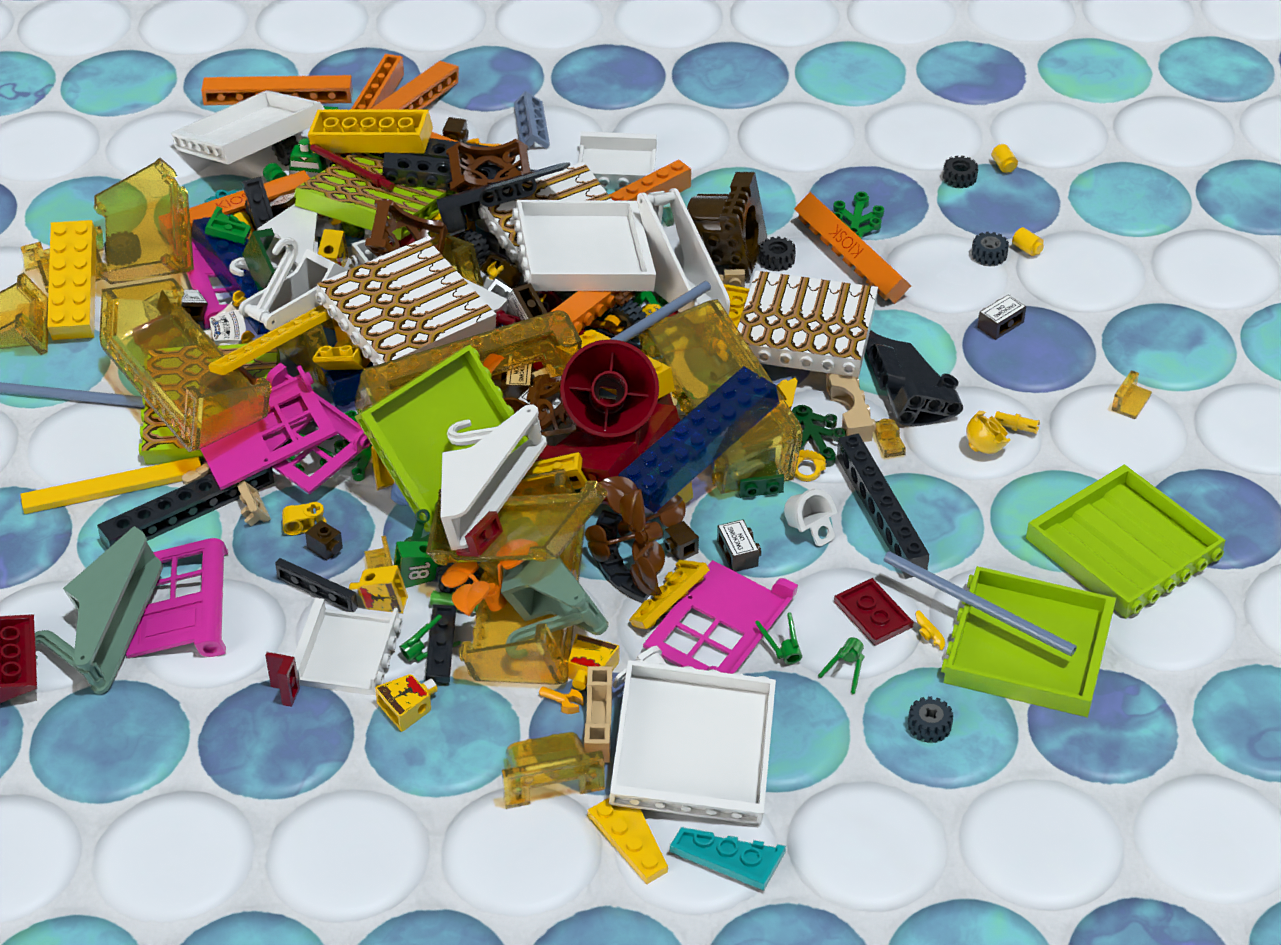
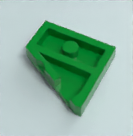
M217 206L206 225L205 234L245 244L250 234L251 226L238 220L232 214L228 217L222 213L223 208Z

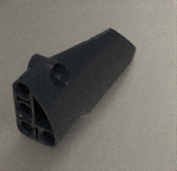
M570 162L552 165L437 199L442 222L448 229L447 236L461 234L468 229L464 209L469 221L481 219L478 213L480 203L485 207H492L530 196L537 189L536 178L562 171L570 166ZM528 181L533 183L529 188L522 186L523 183ZM513 188L511 193L503 192L506 189ZM490 195H494L491 199L484 198Z
M870 330L866 353L881 390L887 392L899 424L905 426L931 425L955 417L963 411V404L958 392L955 390L959 382L954 376L947 373L940 376L911 343L889 339Z

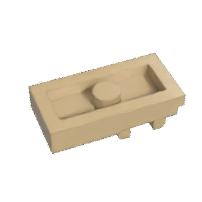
M245 480L237 485L241 493L239 497L247 505L241 510V514L246 517L244 521L248 525L253 526L259 520L263 522L271 520L258 491Z

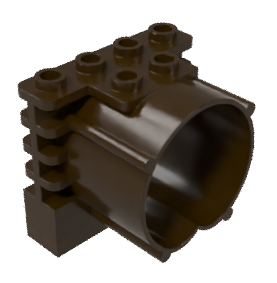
M735 172L729 194H697V196H693L689 200L687 210L713 264L728 265L729 270L744 269L745 281H749L760 254V245L767 239V231L755 172Z

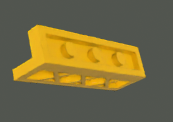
M580 453L534 462L513 491L516 494L510 495L505 504L587 487L588 481L581 470L582 457ZM577 476L579 481L572 482L567 480V478ZM552 481L558 483V485L550 486L546 482ZM527 486H532L537 489L530 491L524 488Z

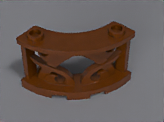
M518 139L492 147H475L458 142L446 150V154L450 159L452 174L450 190L459 193L530 172L527 153L528 145ZM519 155L520 160L514 163L516 156ZM487 162L502 168L494 179H487L484 174L476 170Z
M390 199L375 200L374 205L377 209L371 237L366 238L365 246L370 252L378 257L399 249V242L392 232L398 228L406 227L415 241L425 237L431 241L435 237H430L428 232L438 233V243L433 246L441 255L443 254L448 229L442 221L427 220L412 215L401 209Z
M550 374L538 375L532 380L534 386L528 389L526 400L530 402V405H535L538 408L540 432L545 437L582 432L573 423L570 428L559 429L557 422L559 418L567 425V415L563 409L562 402L554 409L551 402L546 400L560 390L562 375L550 377ZM552 424L556 429L542 432V430L546 429Z

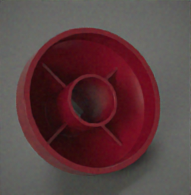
M599 340L579 349L566 364L560 384V398L567 417L579 430L599 439L612 440L624 438L638 431L650 419L659 397V380L652 362L640 349L620 340ZM600 388L616 390L615 404H604L599 401Z

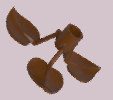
M621 476L610 477L599 483L604 490L609 506L618 514H621L620 499L624 495L638 490L630 479ZM661 490L653 498V507L657 513L645 519L648 522L659 517L661 524L669 528L671 525H675L683 520L686 512L685 502L675 492ZM622 518L617 527L619 534L622 537L634 534L636 530L632 529L631 524H627ZM636 540L632 545L633 559L646 546L639 544ZM654 541V546L650 547L642 557H646L651 561L657 573L665 563V553L661 545Z
M639 489L624 495L619 503L622 518L627 524H631L632 529L636 530L634 534L607 541L604 529L598 525H592L585 530V538L588 541L587 545L590 553L599 562H605L609 559L610 550L608 545L633 538L639 544L646 545L634 558L635 564L630 566V573L635 586L641 592L657 596L662 594L658 585L655 569L651 561L642 556L650 547L654 546V541L662 538L663 531L657 522L646 523L642 492Z

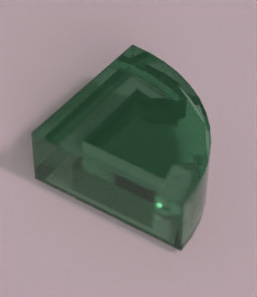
M671 207L663 208L662 220L667 227L674 225Z

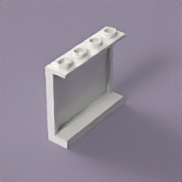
M581 131L578 163L584 161L604 189L619 190L654 172L657 152L656 134Z
M315 598L293 656L296 661L299 686L376 696L375 687L384 684V670L389 668L390 652L395 650L397 632L400 633L402 629V619L399 618L398 608H394L392 617L326 609L324 599Z

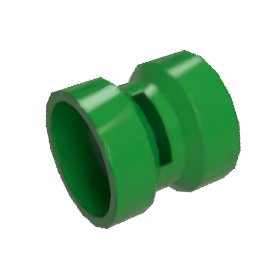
M276 163L268 164L262 172L263 177L268 182L288 176Z

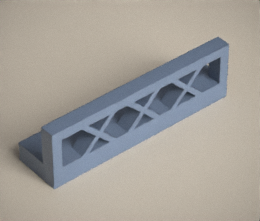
M525 91L514 103L519 140L528 145V148L536 142L547 149L550 146L543 102Z

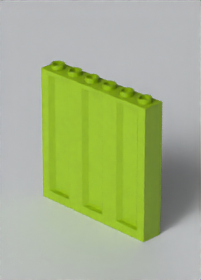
M1125 464L1030 521L1026 534V539L1091 592L1115 597L1114 610L1125 619L1132 614L1139 613L1149 603L1156 602L1161 595L1171 592L1181 582L1188 581L1198 571L1202 572L1210 563L1220 560L1224 554L1223 549L1226 541Z

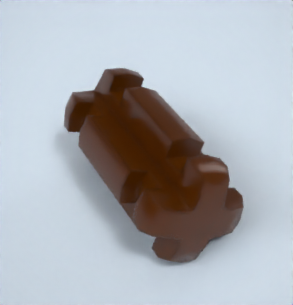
M619 292L614 297L615 304L623 306L636 295V292Z

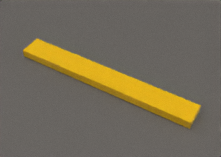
M319 305L208 365L210 372L224 376L331 317L327 309L323 305Z
M197 456L21 493L24 514L180 482L182 481V475L188 471H196L201 466L200 459Z

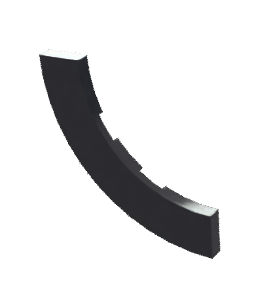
M604 509L602 510L596 525L604 529L607 541L617 539V527L619 522L622 521V516ZM616 543L608 545L610 550L609 559L605 562L597 561L601 572L623 594L643 603L650 595L641 592L635 586L630 570L623 563Z

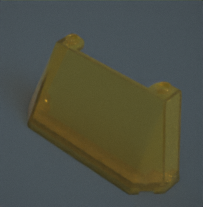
M158 158L154 163L94 196V209L105 218L107 265L103 262L98 263L96 274L110 285L194 270L188 192L184 186H179L175 179L178 176L175 170L162 158Z
M595 480L586 481L585 487H581L580 493L510 496L498 512L503 529L502 534L480 557L457 556L456 550H451L441 520V489H439L426 554L434 559L435 563L440 565L461 562L519 560L545 562L548 559H558L605 499L608 491Z

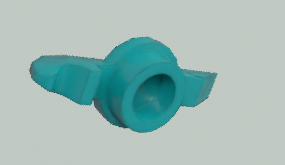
M220 189L215 193V196L209 197L204 203L239 192V190L227 192L224 189Z

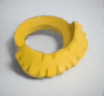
M798 450L794 452L789 462L795 477L805 482L817 479L821 471L826 470L827 465L825 458L812 450ZM803 460H811L814 462L816 470L811 475H803L798 470L799 464Z

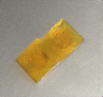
M885 418L875 421L876 431L874 433L884 458L906 455V447L900 438V429L894 419Z

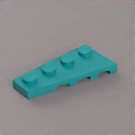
M681 827L670 844V852L765 890L786 852V846L777 844L776 847L764 845V842L753 840V843L739 841L738 837L734 836L722 838L714 836L712 832Z

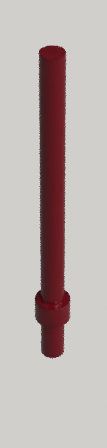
M312 144L310 147L311 151L372 181V184L378 187H384L390 191L395 188L394 183L386 180L379 173L374 174L316 144Z

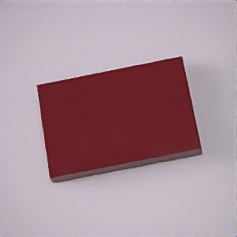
M873 578L834 596V602L874 646L914 626V621Z

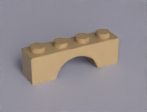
M827 373L826 389L830 400L842 403L850 408L849 411L842 415L841 428L846 431V436L859 433L864 442L872 441L873 432L876 431V423L870 417L869 405L865 404L864 391L859 388V378Z
M588 666L587 716L584 736L585 762H610L613 691L612 667Z

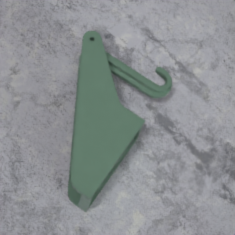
M525 519L510 524L507 546L515 542H529L537 544L539 549L516 567L504 569L501 593L524 621L547 614L555 615V617L513 631L506 641L508 653L514 657L526 655L529 652L526 647L516 648L521 642L572 625L593 635L603 634L609 626L608 621L532 521Z
M135 526L132 527L63 588L78 611L75 649L54 632L49 630L35 632V645L39 643L44 644L84 675L88 683L91 684V689L95 694H103L109 690L163 569L161 561L154 555L147 543L145 534Z

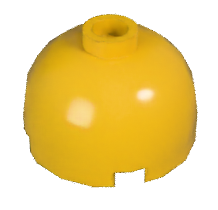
M979 410L966 427V434L969 440L968 445L975 452L997 453L1009 443L1010 438L1006 439L1005 437L1008 433L993 416L988 419L983 416L986 412Z

